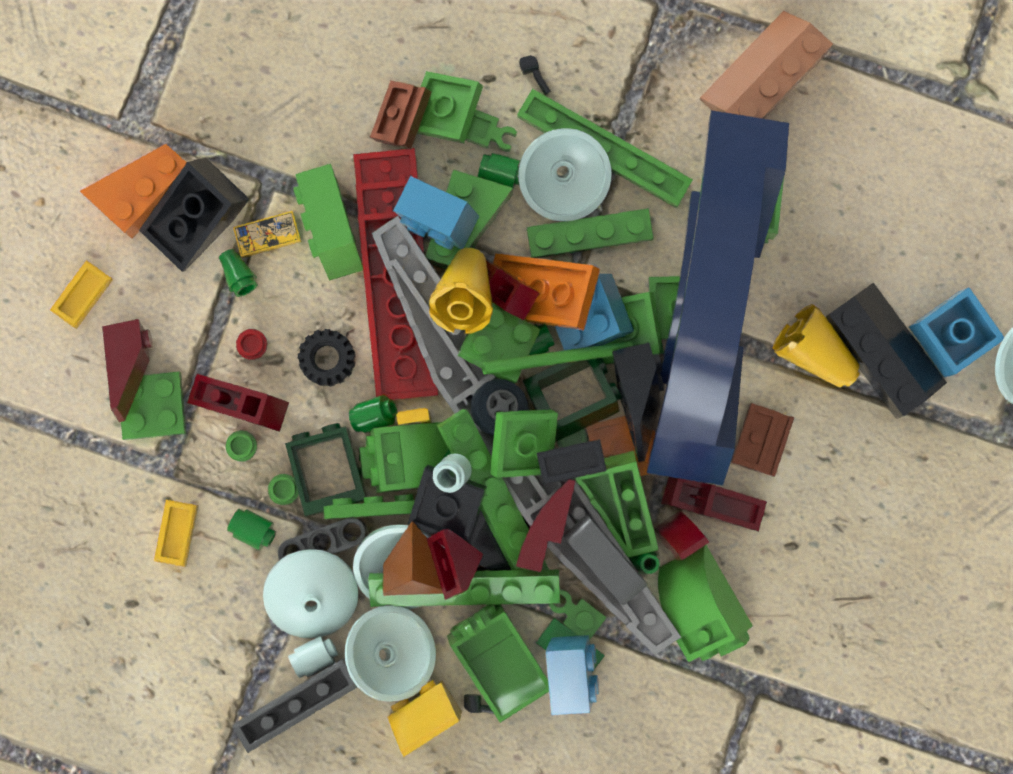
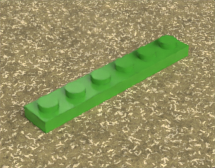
M533 88L517 114V118L543 133L556 129L571 128L589 134L606 151L612 172L675 208L678 207L693 179Z
M462 409L438 424L437 427L451 454L463 455L470 462L472 472L468 480L487 486L480 510L511 570H529L516 567L521 547L529 529L503 478H496L490 474L492 457L468 410ZM544 560L542 570H549Z
M559 569L541 570V572L533 570L476 571L467 591L446 600L443 594L384 596L383 573H369L368 578L370 607L389 605L445 606L560 603Z

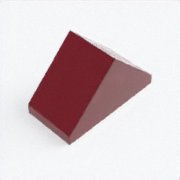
M444 529L427 538L444 599H450L467 591L483 553L450 529Z

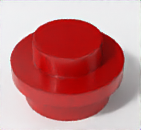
M256 329L243 331L236 340L238 353L248 360L259 359L267 350L268 343L265 335Z

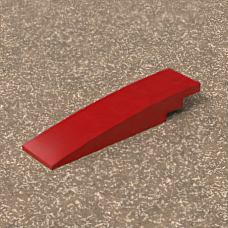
M415 148L353 154L358 224L376 397L385 395L389 399L397 400L438 396V388L431 378L428 366L419 349L418 342L409 325L406 313L372 235L380 227L399 216L393 210L410 176L418 179ZM409 231L425 254L424 237Z

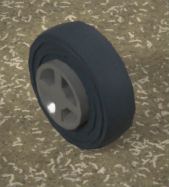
M495 379L484 383L476 390L471 400V415L474 423L481 431L494 436L495 412L528 411V402L524 392L516 384L508 380Z

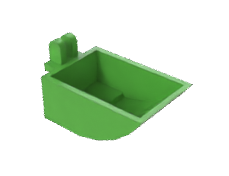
M441 422L373 428L370 431V436H366V447L359 448L360 454L358 457L361 462L360 474H362V479L370 478L371 486H376V493L418 489L424 468L427 465L436 467L448 451V447L437 427Z
M704 545L683 560H676L675 558L659 567L658 593L661 607L681 636L676 641L688 662L698 657L705 661L718 653L722 657L747 644L750 639L747 631L753 625L707 545Z
M501 604L486 605L472 616L451 628V633L447 635L451 648L500 723L549 692L547 677Z

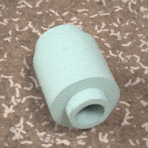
M460 454L446 456L434 468L433 481L440 490L448 493L459 490L471 476V464L466 457Z
M321 635L294 649L295 653L288 657L295 673L301 678L305 675L310 677L335 664L334 657L338 653L330 638L325 640Z

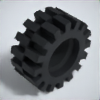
M330 329L316 330L311 336L305 337V342L301 343L299 347L298 359L300 369L310 381L320 386L331 387L337 383H343L344 379L352 374V368L355 367L356 363L355 351L350 341L340 332L331 331ZM324 346L335 348L339 355L337 365L329 370L319 368L315 362L317 351Z

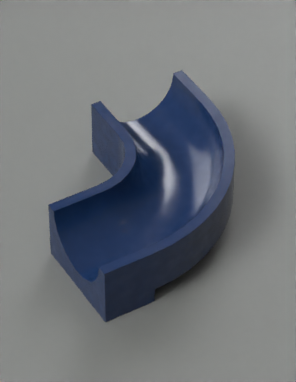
M714 110L710 112L700 192L691 191L678 290L661 362L662 372L660 373L663 383L667 384L648 461L647 473L721 486L724 484L735 450L744 347L739 346L754 258H760L786 172L789 123Z

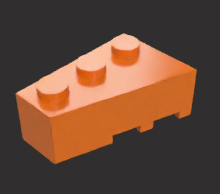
M164 144L80 190V192L133 239L187 162L167 144Z

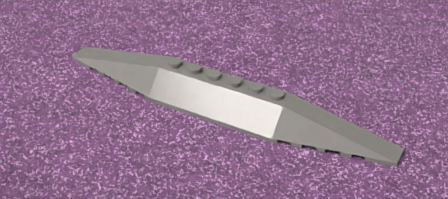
M399 216L373 232V238L389 272L397 296L401 301L434 384L454 414L465 409L468 410L473 420L471 400L476 390L484 383L499 378L492 374L484 375L481 368L457 356L467 336L465 330L455 329L454 333L446 331L438 326L430 317L429 299L441 278L405 225L400 223L401 219ZM476 425L492 457L494 436L481 431ZM541 475L502 477L517 508L530 527L546 502L567 481L562 480L543 484ZM575 481L563 534L588 514L635 568L606 526L597 509L590 502L583 488ZM564 536L562 537L561 544L548 541L547 547L654 655L681 638L648 586L623 606Z

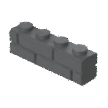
M345 658L233 724L232 727L247 753L356 689L357 686L347 670Z

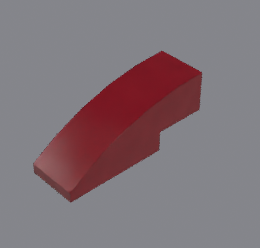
M486 259L492 302L506 312L525 320L540 293Z
M668 477L661 504L759 532L767 501L713 484Z
M568 479L542 507L524 540L516 567L541 572L548 541L561 544L575 479Z
M678 511L654 527L657 535L665 547L671 550L676 560L685 559L709 543L700 529L681 511Z

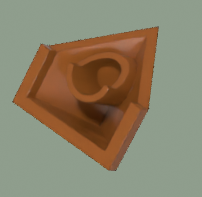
M413 521L383 563L384 596L443 594L427 537Z

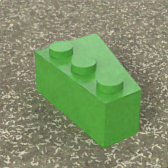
M327 164L295 174L298 183L297 187H293L298 205L304 204L306 211L301 213L302 222L305 230H311L313 239L308 240L313 258L319 256L329 281L363 271V263L355 244L356 240L350 227L348 214L332 165Z
M453 170L446 192L468 202L479 215L464 248H474L477 245L479 239L487 228L491 226L498 213L513 196V188ZM431 238L426 253L427 259L433 266L447 269L456 253L461 249L453 246L452 250L446 249L435 243V240Z
M634 451L604 458L607 469L605 472L575 478L627 557L659 550Z

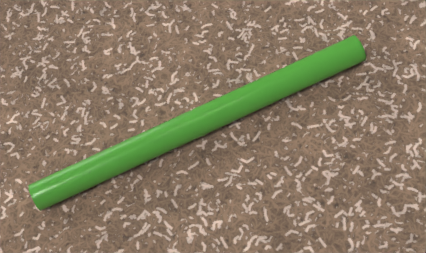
M627 341L482 362L481 368L483 374L486 375L613 356V350L631 347L633 343Z

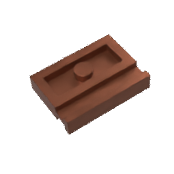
M390 80L370 138L376 142L411 149L432 92L426 87L420 88L415 85Z
M750 403L731 463L775 477L794 417Z

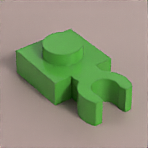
M475 110L465 141L486 149L489 148L492 141L497 144L500 150L510 152L511 146L505 144L502 138L505 135L516 137L517 131L509 126L498 128L499 118Z
M560 589V594L566 599L565 605L557 607L550 603L549 607L556 613H565L567 617L563 624L578 636L589 635L590 640L607 617L582 598L575 605L572 603L570 594Z

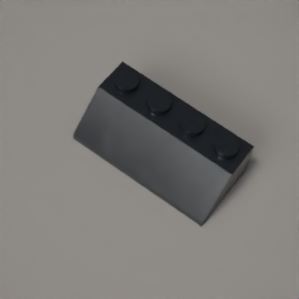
M874 283L826 316L829 323L860 364L859 369L896 419L904 417L947 383Z

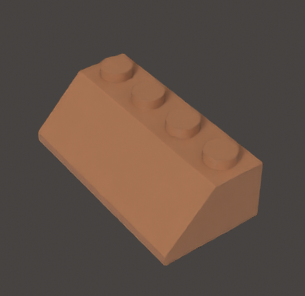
M783 11L700 97V100L710 110L765 119L821 61L833 43L810 22Z

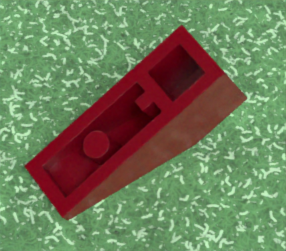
M139 319L102 326L110 408L118 422H124L127 418L150 361L148 348L153 347L150 330H145Z
M196 374L187 401L189 404L278 432L281 430L289 402L277 397L200 374Z

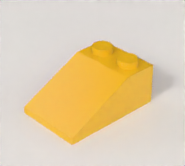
M431 680L421 687L420 695L409 701L407 698L391 706L393 712L387 718L400 752L404 757L460 721L462 711L443 681L436 684L434 680Z

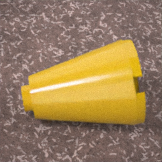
M463 248L456 253L429 299V314L433 321L446 331L454 333L455 329L465 330V334H472L482 330L489 324L493 306L485 256L477 249Z
M814 304L804 307L795 315L798 320L791 326L786 324L781 330L772 347L775 350L774 352L777 356L837 387L852 385L859 377L860 372H858L860 364L822 311Z

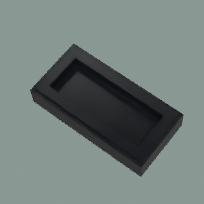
M600 439L537 453L543 484L607 471Z

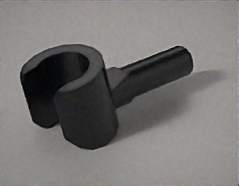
M531 55L520 58L519 65L522 74L533 73L544 95L550 93L551 90L539 70L537 59Z
M480 694L464 695V708L468 712L494 714L489 705H481Z

